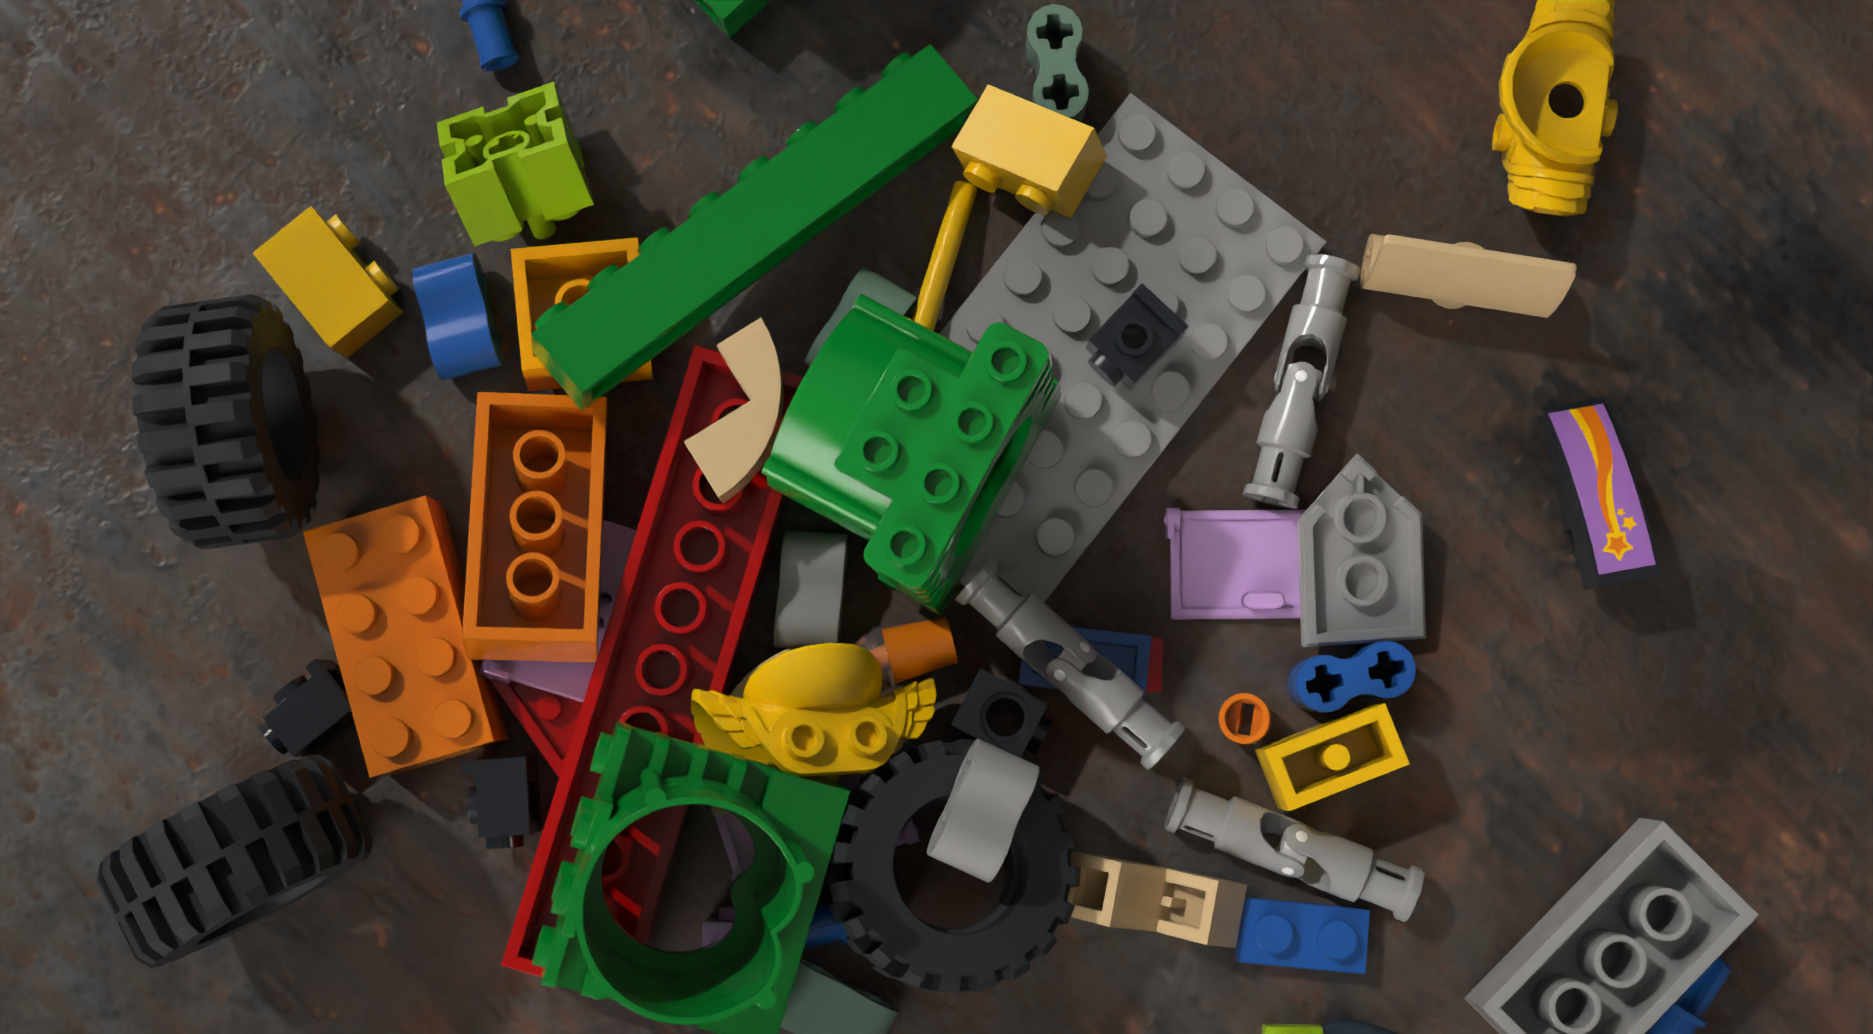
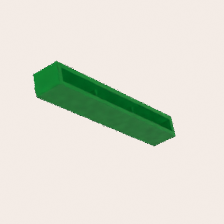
M931 44L913 57L909 52L902 53L882 71L880 75L882 79L866 91L862 86L849 91L835 105L833 109L835 113L825 121L817 125L812 120L802 125L788 138L785 150L771 160L766 156L755 159L742 170L737 177L739 183L721 196L717 191L707 194L688 212L689 219L672 232L667 227L654 232L638 248L640 255L621 269L617 264L606 267L587 285L589 292L570 306L565 301L559 302L539 317L535 323L537 329L532 332L533 353L581 411L963 128L978 99Z

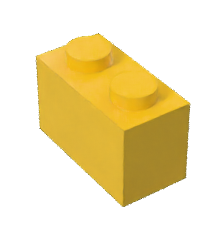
M987 85L951 146L965 169L963 172L964 177L973 185L991 193H994L997 188H1001L1014 194L1019 203L1035 213L1047 215L1052 210L1070 219L1107 157L1093 127L991 85Z
M310 206L252 254L328 347L348 358L404 312L391 297L399 288L375 260L368 266L364 264L353 250L361 241L337 214L328 220Z
M1385 703L1367 705L1254 749L1277 808L1285 811L1302 807L1410 764Z

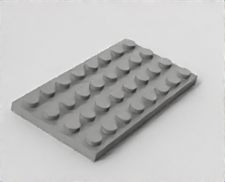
M1132 93L1129 94L1098 133L1099 140L1107 157L1072 218L1070 219L1052 210L1047 215L1035 213L939 333L945 338L974 352L989 325L995 322L1004 323L1046 346L1049 353L1053 379L1059 381L1061 391L1060 400L959 582L964 587L993 557L999 563L998 571L1026 596L1034 593L1040 600L1045 602L1306 269L1304 266L1306 256L1310 254L1317 255L1326 243L1324 239ZM1143 283L1189 327L1175 346L1130 391L1121 381L1116 387L1111 386L1092 369L1088 360L1093 355L1086 349L1089 338L1132 295L1133 291ZM1130 328L1122 333V341L1128 348L1138 349L1144 346L1145 337L1138 329Z

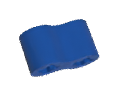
M470 253L413 268L414 289L425 323L429 352L439 378L443 381L504 365L502 344L492 314L488 286L477 255Z
M1392 641L1367 644L1358 648L1346 659H1339L1330 655L1308 657L1299 661L1290 670L1287 678V692L1295 705L1310 713L1333 712L1342 708L1351 698L1358 695L1370 699L1395 698L1404 694L1412 686L1416 675L1415 662L1411 653L1403 645ZM1378 658L1381 662H1391L1394 669V674L1387 675L1384 683L1382 679H1371L1368 673V667L1378 664ZM1314 667H1317L1320 676L1330 675L1333 680V687L1324 690L1325 701H1322L1319 693H1308L1306 689V681L1315 678L1316 672Z

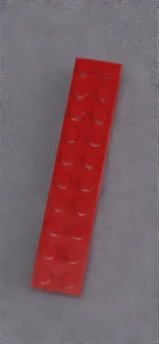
M694 345L501 966L541 977L543 967L532 965L537 941L543 925L555 928L558 914L550 912L553 903L551 897L562 860L570 863L575 862L579 849L570 846L572 840L570 834L576 811L582 796L594 799L601 775L590 771L594 753L588 756L598 723L604 732L613 735L616 723L620 721L647 731L667 734L672 738L705 745L701 733H698L694 724V715H692L691 711L692 691L700 689L707 692L716 691L727 695L787 496L768 486L767 476L761 473L763 464L757 474L741 491L725 503H722L684 441L750 401L720 352ZM782 371L784 404L781 423L804 378ZM693 804L666 807L639 818L615 836L610 842L604 857L602 887L611 913L625 931L649 946Z

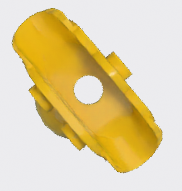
M1537 0L1530 27L1525 37L1505 59L1499 80L1500 107L1504 114L1500 113L1496 120L1492 138L1493 151L1501 152L1502 164L1508 172L1509 183L1507 189L1509 201L1514 205H1518L1525 210L1534 211L1535 213L1565 217L1583 214L1587 210V201L1591 197V185H1594L1595 174L1593 173L1594 163L1599 162L1603 149L1600 139L1602 136L1609 137L1612 134L1618 111L1617 100L1608 99L1610 95L1608 84L1614 69V51L1612 47L1614 40L1613 25L1615 14L1613 10L1615 0ZM1559 84H1570L1581 92L1584 105L1578 116L1562 118L1552 111L1549 105V94L1553 87Z
M823 643L803 646L784 652L761 665L750 676L744 688L743 698L727 696L716 691L707 692L694 689L691 695L692 715H694L695 728L698 733H701L703 742L708 748L730 754L735 753L765 764L771 762L782 772L798 777L822 776L837 780L839 775L873 772L883 766L891 755H895L902 748L906 739L916 740L925 730L927 722L931 720L935 712L934 706L937 694L934 679L929 678L920 683L915 681L903 688L899 687L881 697L883 687L881 663L868 649L854 644Z

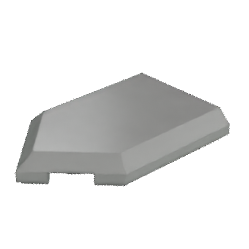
M1356 454L1297 520L1301 646L1303 647L1426 639L1422 513L1376 473L1377 471L1359 454Z

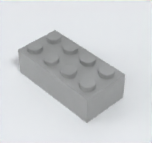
M1639 818L1464 999L1499 1034H1645L1759 914L1664 821Z

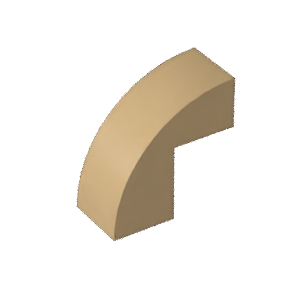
M759 318L717 344L721 356L750 401L684 441L722 503H725L741 491L761 469L771 452L781 425L784 404L782 371L772 338L762 318Z
M1071 851V866L1081 867L1080 887H1072L1068 893L1067 902L1075 906L1071 917L1107 927L1153 931L1205 945L1236 948L1247 884L1142 862Z

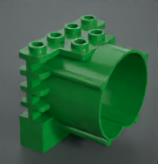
M860 294L854 302L852 310L847 313L827 338L802 379L781 423L771 455L766 460L761 473L767 476V484L770 488L868 540L869 542L864 550V559L879 575L878 579L886 587L941 616L1061 398L1059 381L1053 379L1048 350L1044 344L1004 323L995 322L987 327L974 352L875 300Z
M617 721L613 735L601 732L595 748L590 771L601 775L594 799L582 796L576 811L570 834L572 836L570 846L579 848L575 862L570 863L562 860L551 897L553 903L550 912L558 914L555 928L543 925L537 941L532 965L543 967L541 985L554 988L556 985L579 991L580 995L596 1000L606 998L618 1001L619 1005L659 1022L679 1025L696 1024L698 1029L718 1034H778L850 790L842 782L822 776H794L782 772L771 762L765 764L745 758L742 755L726 753L708 748L706 745L695 742L690 743L669 737L667 734L647 731ZM684 804H703L724 808L734 815L746 828L751 836L754 847L753 859L749 867L737 876L731 885L730 897L735 911L731 929L720 940L708 946L689 951L658 949L642 943L631 936L614 918L603 892L602 867L610 842L634 821L666 807Z

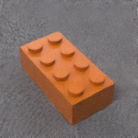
M477 392L462 641L468 659L596 662L599 648L608 436L607 397H600L581 411L569 395Z
M425 495L304 531L303 535L369 777L395 775L508 741L509 738L495 687L487 677L479 673L483 660L468 659L462 641L465 580L444 504Z

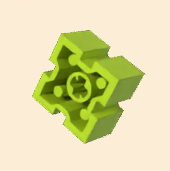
M554 82L508 97V106L486 113L484 106L437 122L439 145L445 157L441 159L445 186L474 247L489 241L499 242L515 237L522 231L524 220H527L535 238H549L556 232L554 220L568 219L576 215L581 209L594 205L589 181L584 171L585 163L580 142Z

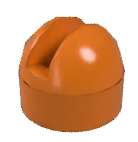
M1239 693L1229 697L1221 706L1219 725L1224 735L1233 742L1253 744L1263 739L1268 733L1271 726V713L1266 703L1259 697L1249 693ZM1244 703L1254 705L1250 736L1240 734Z

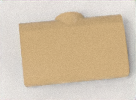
M1370 234L1362 261L1360 286L1361 289L1431 299L1437 305L1447 309H1459L1468 305L1548 318L1558 308L1576 276L1577 265L1569 262L1486 250L1472 242L1448 244L1390 234L1386 236Z

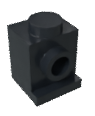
M1141 283L1133 291L1132 295L1089 338L1086 349L1093 356L1088 360V363L1111 386L1116 387L1121 381L1131 391L1175 346L1189 326ZM1130 328L1138 329L1145 337L1144 346L1138 349L1128 348L1122 341V333Z
M313 659L305 666L312 677L307 680L303 675L286 684L273 697L277 705L262 716L265 722L260 726L261 731L269 743L281 754L285 755L289 752L293 757L315 754L354 722L341 671L333 660Z
M538 756L462 761V774L475 773L476 786H470L467 792V812L470 823L478 824V837H485L486 849L523 847L525 834L542 831Z

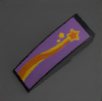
M1604 398L1540 409L1539 412L1564 531H1572L1583 589L1588 590L1661 576L1641 494L1623 442Z

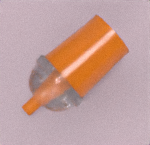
M946 616L883 629L880 626L871 628V632L862 635L855 643L857 646L868 649L880 661L882 684L886 689L896 687V683L958 664Z

